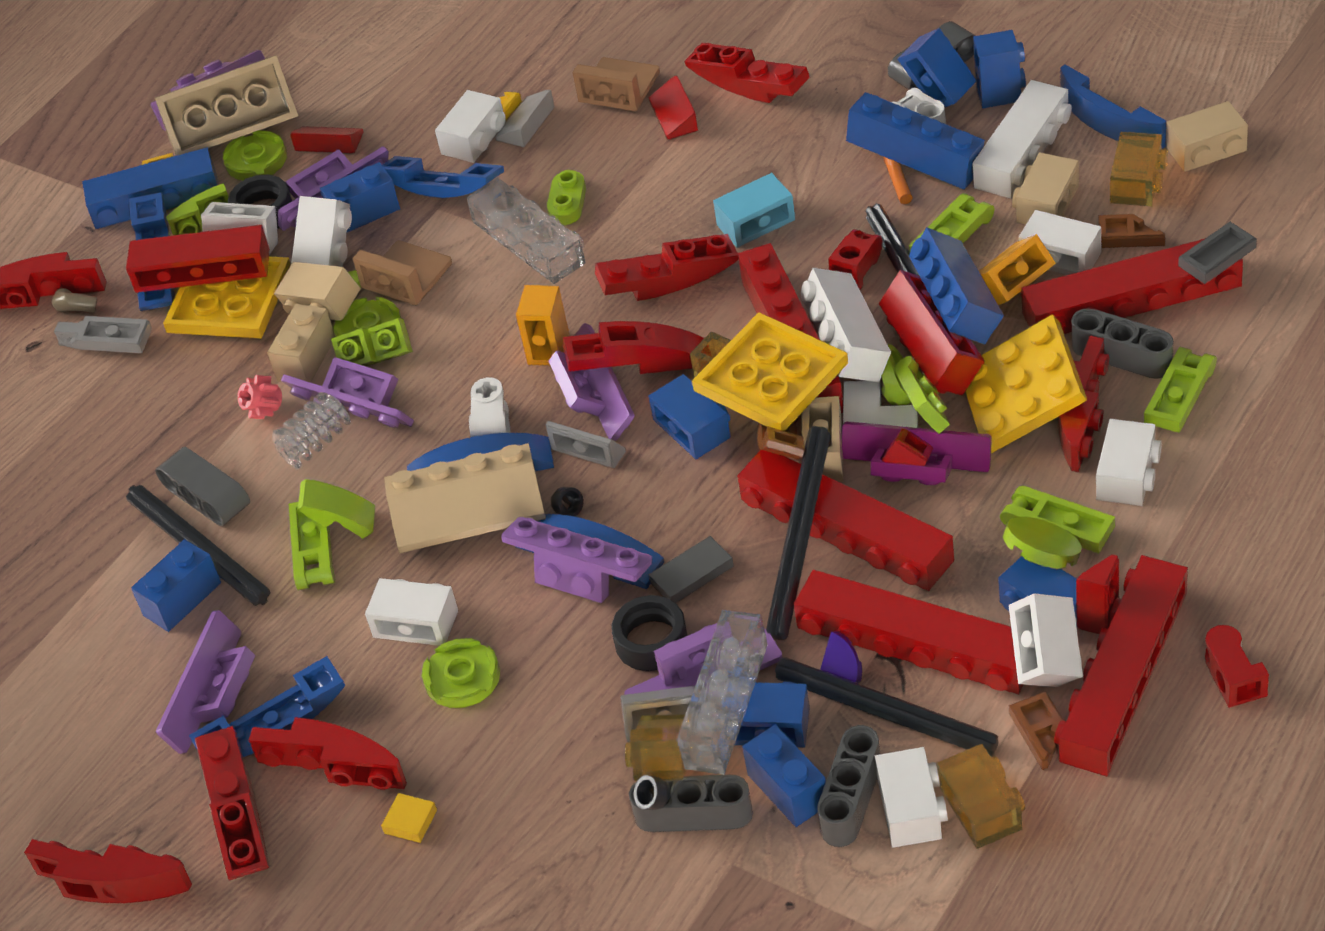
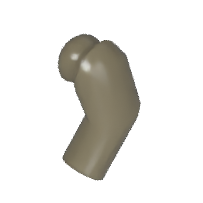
M61 288L52 297V305L59 312L83 311L95 313L97 296L71 293L68 289Z

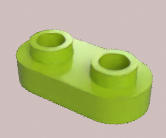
M564 170L553 178L547 210L549 219L554 224L569 225L581 217L586 185L584 176L580 172Z
M887 344L891 354L881 375L884 384L882 387L883 395L892 405H909L911 401L895 373V366L903 359V356L893 345Z

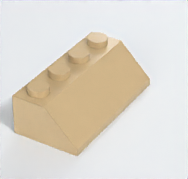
M277 55L155 97L175 156L206 147L210 148L298 116Z
M529 443L508 445L498 451L485 454L474 453L464 459L447 463L436 462L426 468L413 471L402 470L392 476L384 477L386 497L399 553L505 529L518 517L532 518L536 521L546 519Z

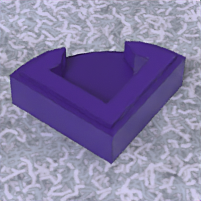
M837 631L831 632L820 670L853 682H861L862 663L859 661L852 642L845 635Z

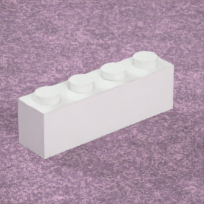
M1034 80L1028 83L974 160L973 178L975 189L1007 198L1013 197L1015 189L1021 187L1024 182L1027 166L1033 165L1038 153H1043L1048 144H1053L1061 125L1068 122L1072 111L1071 104H1068V89Z
M812 268L808 281H804L802 285L801 300L809 312L810 319L817 329L820 340L847 353L848 364L841 370L838 376L879 382L891 351L852 274Z

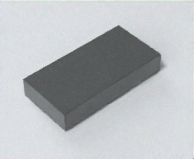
M1230 221L1179 256L1178 266L1206 284L1257 247V238Z
M709 536L648 575L650 583L663 597L677 603L734 567L733 558Z

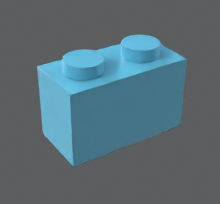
M773 173L713 200L717 226L724 234L729 235L732 243L737 248L795 220L793 196Z

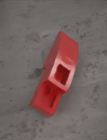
M701 43L684 61L686 67L712 84L729 92L765 103H771L778 95L793 96L810 78L805 66L755 60L752 49L736 46Z
M728 234L681 239L662 243L661 254L596 263L595 275L604 295L633 292L636 300L641 301L664 296L711 278L737 262L738 252Z
M68 252L27 258L0 267V309L38 306L40 297L54 296L55 292L61 288L68 289L71 293L105 291L107 281L97 258L70 260Z
M640 321L599 322V333L563 337V349L569 372L637 364L639 373L647 374L706 367L710 362L704 337L684 329L658 323Z
M1089 336L1080 361L1073 360L1087 401L1058 416L1061 447L1070 470L1074 472H1079L1084 458L1089 459L1091 457L1094 446L1093 433L1094 431L1099 432L1101 430L1104 419V410L1099 409L1100 382L1098 379L1100 375H1106L1110 357L1109 354H1104V338Z
M295 717L291 730L253 727L249 737V743L257 762L267 766H297L308 770L321 768L324 769L328 782L339 786L362 785L386 790L389 788L405 789L407 784L399 759L372 739L336 724Z
M231 726L196 737L195 742L211 802L209 806L229 881L268 869L269 863L259 813L235 728Z
M32 839L24 852L37 875L54 879L63 897L97 903L145 902L187 892L192 886L184 864L178 858L167 854L162 855V857L153 855L132 845L122 847L109 844L104 855L101 856L92 850L81 852L67 848L57 841L46 843Z

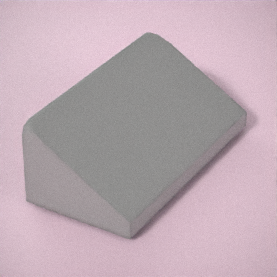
M545 90L527 96L497 134L496 141L525 147L555 107L552 91Z
M551 421L546 423L552 450L611 468L617 466L626 452L625 447L611 439Z
M698 685L620 696L627 742L707 732L703 692Z

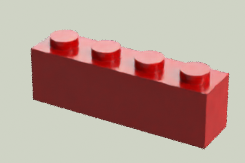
M262 225L132 240L129 243L126 270L135 293L267 277L270 249Z
M900 270L879 302V306L887 316L886 321L895 328L900 336V342L908 348L914 360L918 363L919 368L922 369L939 393L945 394L950 392L963 396L985 360L970 339L948 330L920 276Z

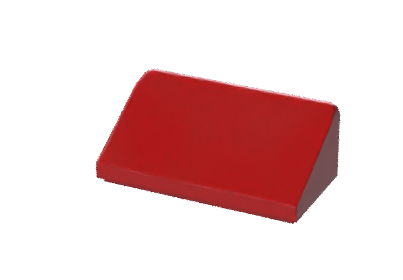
M677 75L648 97L667 140L698 131L695 111Z
M302 126L292 131L290 137L295 151L335 152L339 149L342 153H355L364 131L363 128Z
M1111 554L1083 572L1076 580L1077 627L1081 630L1100 634L1103 627L1109 628L1111 608L1114 600L1119 598V559L1117 555Z

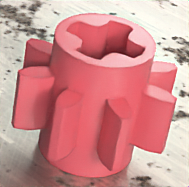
M256 375L255 378H247L246 383L240 386L238 403L242 410H249V418L264 419L265 416L272 417L274 415L273 411L279 409L282 403V392L278 384H271V376Z

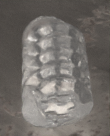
M320 392L314 396L313 401H309L304 405L303 410L295 412L293 419H287L283 423V427H278L273 431L272 438L275 448L291 467L298 470L302 467L298 456L309 461L312 458L309 447L316 452L321 451L323 448L319 438L326 443H330L333 437L329 430L335 434L342 433L343 427L339 421L350 425V416L339 400L332 395Z

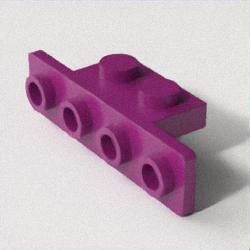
M848 421L842 425L843 458L871 461L870 475L881 476L885 481L896 482L903 479L918 480L919 483L924 485H937L941 482H946L952 469L988 472L991 467L992 437L989 434L946 430L938 434L934 429ZM902 428H906L933 446L932 448L934 449L925 466L894 464L882 461L888 447Z

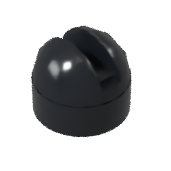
M561 487L551 496V507L557 514L576 516L583 508V495L576 488ZM562 500L570 505L568 509L562 504Z
M642 776L634 788V800L641 809H662L671 796L668 783L656 776Z

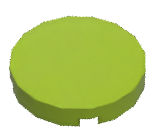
M258 130L252 132V136H241L232 140L223 152L225 169L230 176L237 180H245L256 175H273L283 167L287 159V149L282 138L271 131Z
M366 297L354 300L342 321L335 320V325L333 326L335 337L360 328L368 329L401 318L400 311L392 301L383 297H375L376 300L367 301Z
M1027 516L1014 517L1008 520L1003 534V539L1008 548L1013 550L1014 546L1022 550L1021 556L1024 559L1044 567L1061 569L1066 568L1067 563L1074 566L1077 564L1082 549L1079 540L1070 532L1056 524Z
M461 638L443 643L434 649L435 654L430 659L427 657L423 663L421 677L427 694L437 704L445 707L466 708L480 703L492 694L499 683L500 666L494 650L489 646L487 648L481 645L480 641L476 639Z

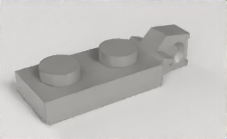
M85 316L84 320L79 321V323L58 322L54 333L60 346L79 350L143 353L152 327L147 319Z

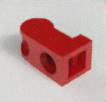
M853 229L844 237L828 258L829 270L851 273L859 290H861L864 276L871 266L877 263L880 257L882 237Z
M1217 625L1211 628L1205 638L1207 646L1205 662L1228 708L1267 697L1269 673L1263 662L1251 665L1242 649L1241 633L1229 625Z

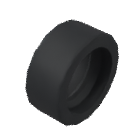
M256 175L243 180L233 188L229 194L228 203L252 204L262 199H276L269 206H275L277 229L280 228L278 226V210L292 202L285 181L273 175Z
M642 596L625 603L615 613L611 624L617 655L624 664L635 670H658L654 650L664 647L669 642L688 636L682 610L675 602L662 596ZM647 622H663L670 625L673 629L664 640L655 644H635L627 639L628 634L635 627Z

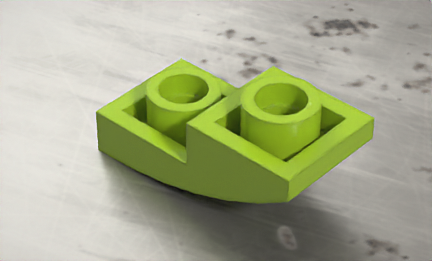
M224 183L190 198L167 215L166 218L172 234L181 235L203 232L201 214L211 202L228 203L229 196Z
M397 318L368 329L360 328L331 338L336 358L362 366L373 365L413 352L405 322L402 318Z
M305 479L301 482L298 510L325 528L336 521L362 539L373 533L375 505L353 492L332 484Z

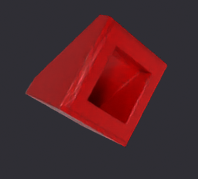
M902 428L888 447L882 461L894 464L925 466L934 448L906 428Z

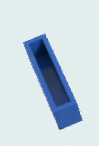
M867 92L849 109L847 142L964 190L974 179L973 162L984 147V139Z
M208 147L82 181L86 207L95 229L131 220L130 198L161 192L165 208L169 210L180 206L199 193L219 185Z
M926 227L921 237L913 243L908 256L948 330L985 345L1004 317V314L962 241Z

